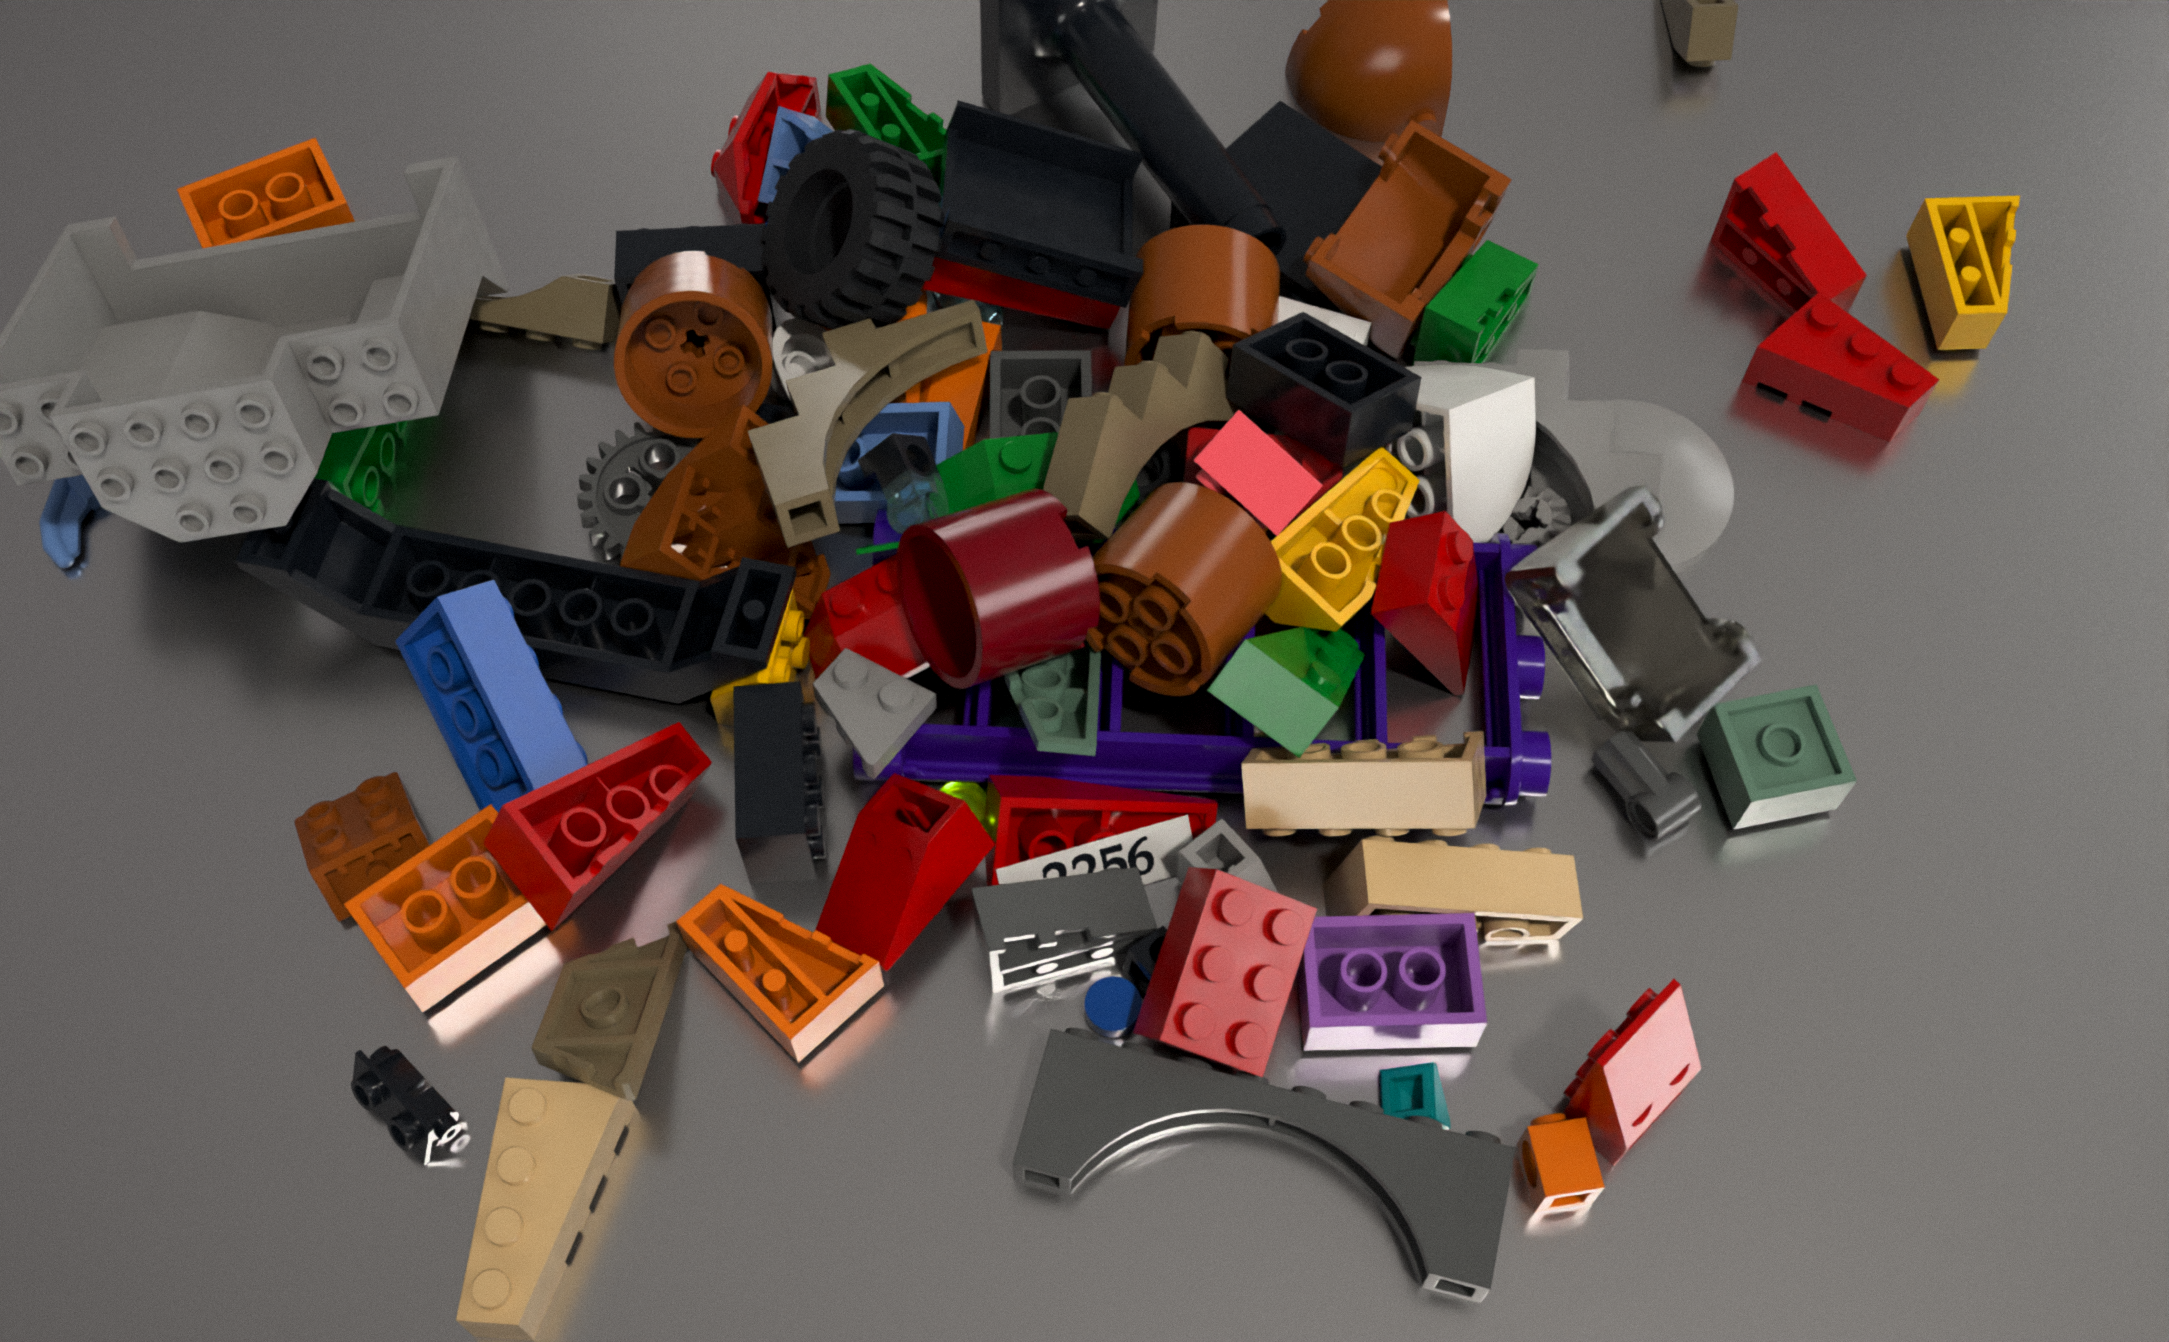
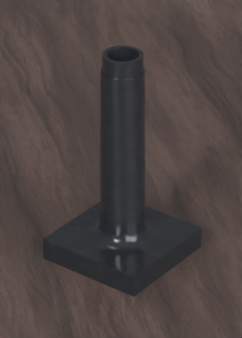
M980 0L982 96L994 111L1011 115L1081 83L1133 151L1143 153L1142 164L1190 225H1216L1236 229L1258 239L1270 249L1275 257L1284 247L1287 236L1285 229L1272 214V208L1151 52L1155 46L1158 0Z

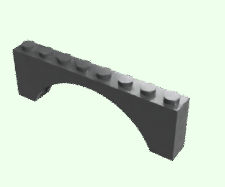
M1067 1028L1065 1032L1054 1029L1050 1030L1012 1162L1014 1180L1072 1194L1092 1172L1107 1160L1123 1150L1152 1137L1183 1129L1214 1126L1238 1127L1268 1132L1293 1140L1322 1154L1357 1179L1376 1198L1404 1239L1414 1262L1421 1288L1481 1303L1491 1290L1516 1149L1515 1147L1501 1144V1140L1497 1136L1482 1131H1468L1464 1135L1444 1130L1440 1122L1424 1116H1409L1407 1120L1386 1115L1380 1106L1365 1101H1352L1347 1105L1327 1100L1323 1092L1311 1087L1295 1086L1292 1090L1269 1085V1081L1265 1077H1259L1244 1071H1238L1235 1075L1214 1071L1209 1063L1193 1057H1179L1178 1061L1155 1055L1154 1050L1139 1043L1124 1042L1120 1047L1101 1042L1097 1035L1080 1028Z

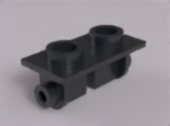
M382 1046L373 1052L370 1058L361 1050L355 1053L353 1080L351 1081V1089L356 1100L364 1109L368 1111L374 1109L384 1120L390 1136L398 1147L404 1151L410 1149L424 1165L427 1164L430 1160L432 1141L439 1138L442 1142H447L460 1131L461 1125L457 1122L458 1113L433 1086L415 1097L410 1094L424 1085L425 1078L399 1049L391 1050L388 1046Z

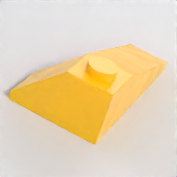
M1384 447L1375 450L1278 536L1271 540L1282 572V585L1279 595L1265 612L1274 623L1337 632L1372 598L1377 585L1376 581L1379 576L1390 522L1404 520L1420 481Z

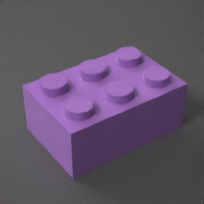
M1474 913L1320 916L1314 918L1297 970L1303 1051L1477 1046L1487 1025Z

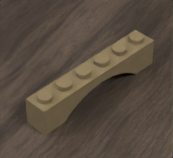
M579 273L561 276L540 289L520 296L503 297L488 295L476 297L469 319L479 320V328L487 331L509 332L511 326L526 329V337L530 339L555 341L556 335L573 338L572 346L601 350L603 343L617 340L622 303L615 280Z

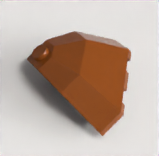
M744 404L736 407L667 474L635 521L620 563L621 567L697 581L738 567L742 557L796 567L797 575L792 589L797 609L804 612L805 619L811 618L821 593L827 589L831 575L824 554L816 555L811 541L787 548L760 475L748 435V430L768 425V423Z

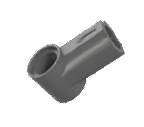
M1632 730L1618 732L1594 752L1591 759L1592 762L1626 801V813L1631 824L1648 841L1654 842L1700 813V799L1691 783L1679 773L1671 772L1668 774Z

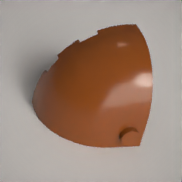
M1328 0L1320 7L1321 16L1309 30L1302 29L1296 38L1288 56L1285 69L1291 93L1302 110L1326 129L1360 141L1385 143L1393 132L1400 136L1411 120L1438 136H1442L1452 81V35L1448 1Z

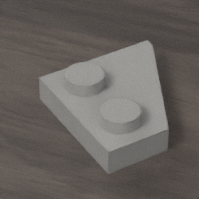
M847 648L838 655L813 683L815 699L825 714L835 720L836 730L846 745L851 743L862 760L863 770L867 776L873 779L882 772L937 708L935 693Z

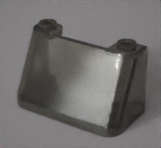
M1645 485L1627 488L1520 560L1505 574L1504 580L1507 589L1539 636H1542L1548 649L1603 725L1614 734L1622 730H1632L1639 740L1643 742H1676L1762 659L1750 643L1749 633L1741 624L1734 620L1706 618L1666 560L1652 539L1664 528L1663 506L1658 498L1647 490Z

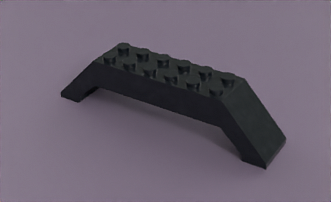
M316 478L311 482L287 525L249 531L235 560L238 567L376 646L397 650L399 648L395 640L437 596L495 580L502 596L511 604L514 620L526 644L534 650L538 659L539 669L544 678L673 703L684 702L767 668L797 575L796 567L742 557L738 567L697 581L396 525L332 489L327 480Z

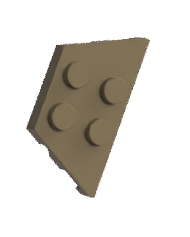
M676 921L667 924L669 936L637 947L633 937L612 945L604 952L588 954L564 964L531 1047L538 1064L627 1101L637 1099L687 950Z

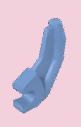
M83 475L55 479L39 520L43 550L60 568L71 567L75 562L74 558L80 555L81 522L91 509L96 511L101 506Z

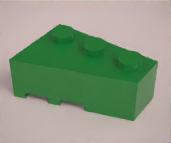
M1489 240L1474 255L1469 254L1459 271L1425 307L1423 319L1411 340V345L1416 347L1412 366H1414L1415 361L1433 362L1437 360L1455 363H1484L1529 298L1539 264Z

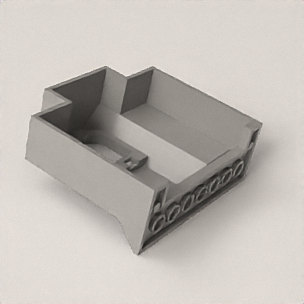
M458 156L407 165L404 176L419 211L151 258L137 259L115 216L68 224L0 335V457L16 484L19 486L83 475L103 509L179 543L286 526L318 472L332 433L438 416L475 298L506 293L509 289Z

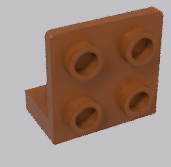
M397 772L387 776L369 778L362 782L355 791L334 801L316 803L294 821L308 870L338 922L352 916L344 906V903L431 845L416 818L403 782Z

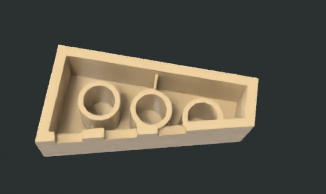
M1483 731L1463 732L1464 743L1447 745L1437 742L1436 735L1412 736V741L1402 743L1394 749H1386V744L1379 742L1378 739L1356 740V742L1343 745L1341 753H1331L1330 745L1317 743L1310 744L1300 758L1283 746L1252 748L1241 763L1246 829H1263V833L1268 836H1287L1294 834L1297 829H1319V834L1324 836H1343L1350 834L1353 829H1375V833L1381 836L1404 835L1410 831L1409 829H1432V833L1439 836L1464 834L1467 832V829L1476 827L1486 798Z
M1377 835L1362 839L1323 884L1326 916L1474 913L1476 932L1484 931L1486 942L1560 939L1583 919L1574 855L1552 854L1551 850L1547 848L1510 851L1500 850L1499 846L1488 843L1471 847L1448 846L1445 841L1437 839L1425 840L1419 843L1395 842L1394 838L1390 836Z
M505 1077L456 1321L474 1337L535 1341L567 1267L565 1262L578 1232L582 1233L591 1212L589 1206L602 1177L607 1176L616 1155L614 1149L624 1126L628 1127L636 1107L632 1100L627 1101L586 1083Z

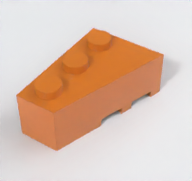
M719 884L676 921L685 944L690 951L798 1063L884 987L879 961L865 954L860 956L833 943L831 937L816 930L811 932L786 920L782 913L723 884Z

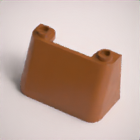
M1413 120L1409 122L1400 136L1393 132L1383 145L1378 156L1379 159L1384 161L1379 176L1336 235L1330 233L1325 240L1317 236L1302 261L1308 265L1306 276L1344 315L1371 322L1368 339L1380 351L1395 360L1401 357L1411 343L1414 332L1423 319L1427 304L1459 271L1465 258L1474 252L1484 237L1512 181L1509 177Z

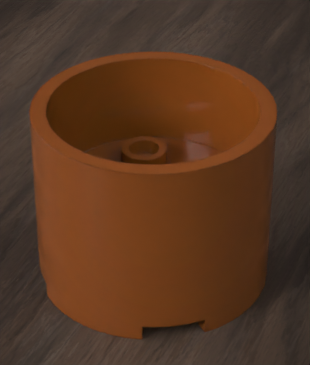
M1216 225L1178 227L1150 239L1140 248L1135 256L1143 259V275L1129 301L1124 366L1138 365L1141 361H1153L1157 343L1161 336L1182 335L1185 331H1198L1209 336L1212 343L1229 358L1225 377L1229 378L1233 344L1278 323L1280 268L1274 254L1267 246L1251 235L1236 229Z
M683 251L654 261L638 274L622 306L614 352V372L617 385L630 408L642 420L654 428L684 438H705L736 407L742 404L754 413L758 410L768 393L772 378V314L763 289L743 267L738 268L723 259L705 255L704 251ZM689 330H695L698 336L705 335V338L703 340H697L694 334L687 335V332Z
M1174 482L1164 484L1152 491L1093 555L1092 559L1100 593V616L1098 626L1088 629L1085 639L1096 653L1105 648L1117 661L1132 672L1129 677L1131 682L1163 695L1185 696L1193 694L1214 675L1278 597L1282 585V572L1276 551L1256 521L1236 503L1222 494L1192 483Z

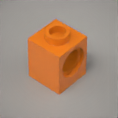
M1554 1113L1533 1119L1530 1122L1531 1126H1527L1517 1146L1534 1212L1592 1204L1605 1186L1586 1117L1566 1120L1565 1114Z

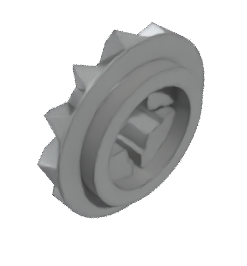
M1528 486L1526 492L1522 493L1520 499L1515 504L1512 514L1497 533L1508 534L1511 544L1536 545L1539 563L1556 555L1568 541L1573 527L1572 511L1565 499L1549 487L1545 490H1537ZM1536 514L1537 519L1546 528L1538 527L1536 529L1529 527L1525 532L1517 522L1523 519L1531 520Z

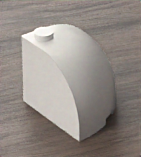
M1465 365L1404 367L1422 377L1412 431L1382 446L1420 480L1404 519L1446 511L1469 534L1473 543H1487L1502 528L1512 514V510L1520 499L1528 480L1534 456L1536 437L1535 377ZM1373 452L1363 456L1362 460L1364 461Z

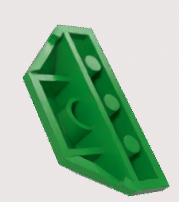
M1059 432L983 439L937 464L939 473L926 482L933 519L1033 488L1043 490ZM1136 479L1123 501L1115 527L1140 497ZM1105 539L1075 540L1077 546L1102 543Z

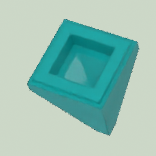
M1430 1062L1380 1070V1098L1384 1114L1405 1120L1409 1116H1424L1440 1122L1444 1130L1451 1129L1450 1116L1436 1063Z

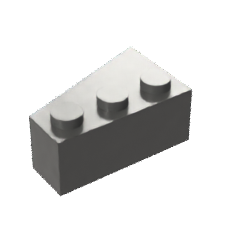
M1113 867L1094 873L971 888L976 935L993 993L1124 958L1127 956L1130 947L1157 930L1138 867L1125 869Z

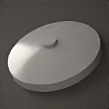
M1603 400L1615 401L1613 452L1643 451L1648 454H1664L1654 579L1682 572L1701 561L1711 552L1718 543L1730 519L1734 503V486L1725 457L1718 446L1701 428L1670 409L1636 400ZM1535 449L1527 480V488L1530 486L1537 490H1545L1549 487L1565 499L1572 511L1573 527L1568 541L1560 551L1577 563L1599 572L1598 548L1588 513L1570 482L1551 460ZM1535 514L1534 517L1539 527L1546 529L1544 525H1542L1541 522L1537 519Z

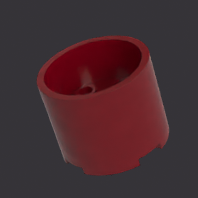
M1035 488L911 525L903 532L898 545L896 565L898 588L903 610L922 655L934 672L950 686L965 689L1085 647L1083 641L1088 629L1098 626L1100 593L1097 574L1089 547L1086 546L1078 549L1070 530L1063 518H1066L1067 508L1049 492Z

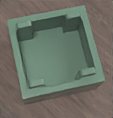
M1817 684L1713 704L1697 732V737L1733 830L1835 810L1857 782Z

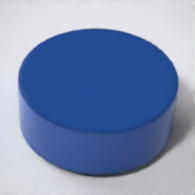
M1111 976L1096 981L1089 988L1085 996L1084 1012L1087 1023L1096 1033L1105 1037L1116 1038L1130 1033L1135 1027L1142 1006L1141 995L1130 981L1121 977Z

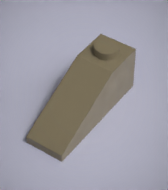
M1661 0L1674 49L1688 64L1697 67L1713 66L1717 60H1731L1739 6L1733 0Z

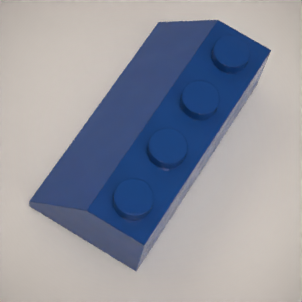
M495 580L437 596L395 640L480 811L492 804L499 813L502 805L588 765L587 755L583 747L576 742L563 717L560 701L551 693L539 669L537 656L534 650L526 644L514 620L512 606L502 596Z

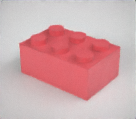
M1240 410L1234 414L1194 459L1202 468L1195 477L1204 486L1223 496L1230 493L1243 505L1242 509L1256 521L1264 532L1270 529L1276 536L1279 535L1323 486Z

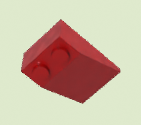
M1446 511L1390 522L1371 614L1455 696L1462 695L1465 691L1480 610L1473 540Z

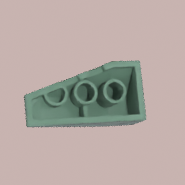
M1086 639L1083 641L1085 647L1003 675L1037 751L1095 756L1101 651L1096 653Z

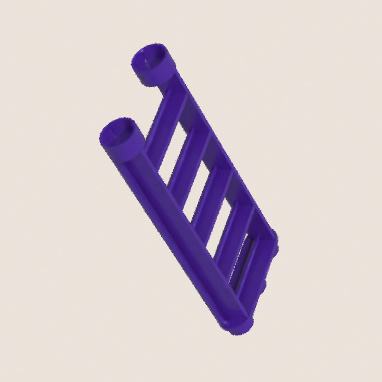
M878 509L875 518L873 544L900 541L903 532L908 527L926 521L925 511ZM1495 533L1491 543H1473L1477 580L1479 583L1486 746H1484L1486 798L1484 804L1514 807L1519 796L1545 797L1548 792L1551 776V743L1547 731L1522 730L1520 699L1539 700L1541 697L1545 676L1544 642L1542 636L1516 635L1515 607H1533L1535 604L1539 584V554L1537 546L1534 544H1511L1508 534ZM1267 535V537L1271 541L1276 535ZM1105 539L1102 543L1078 545L1077 547L1080 549L1088 546L1093 557L1108 539ZM898 548L873 552V566L896 555ZM1375 591L1368 603L1353 616V638L1359 645L1358 649L1365 654L1354 676L1355 741L1313 740L1311 743H1326L1330 745L1331 753H1341L1343 745L1356 742V740L1378 739L1379 742L1386 744V749H1394L1402 744L1388 743L1385 627L1371 614ZM1255 625L1225 660V666L1245 639L1255 637ZM1103 648L1101 650L1095 756L1037 751L1027 728L990 726L993 679L966 688L963 725L922 724L875 779L867 776L862 767V760L853 748V770L856 780L887 781L894 773L913 781L988 784L989 775L1043 776L1149 791L1244 794L1241 763L1252 748L1282 745L1273 738L1254 737V725L1226 704L1224 711V736L1121 732L1123 664Z

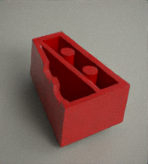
M1773 153L1734 178L1710 242L1791 315L1818 292L1843 310L1852 306L1867 274L1778 153Z
M1818 292L1757 346L1741 382L1756 387L1758 382L1787 393L1788 395L1785 399L1797 405H1801L1803 400L1831 411V419L1891 442L1921 413L1940 379Z

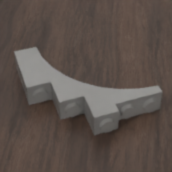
M1550 348L1518 349L1515 365L1499 364L1496 362L1455 363L1445 360L1414 362V366H1477L1535 377V449L1551 460L1570 482L1590 517L1598 548L1599 586L1653 589L1663 485L1664 454H1648L1643 451L1613 452L1615 401H1599L1593 398L1568 400L1570 382L1569 350H1553Z

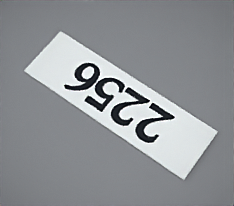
M1184 815L996 869L999 885L1094 873L1113 867L1121 869L1138 867L1143 885L1177 876L1179 851L1193 841L1189 817Z

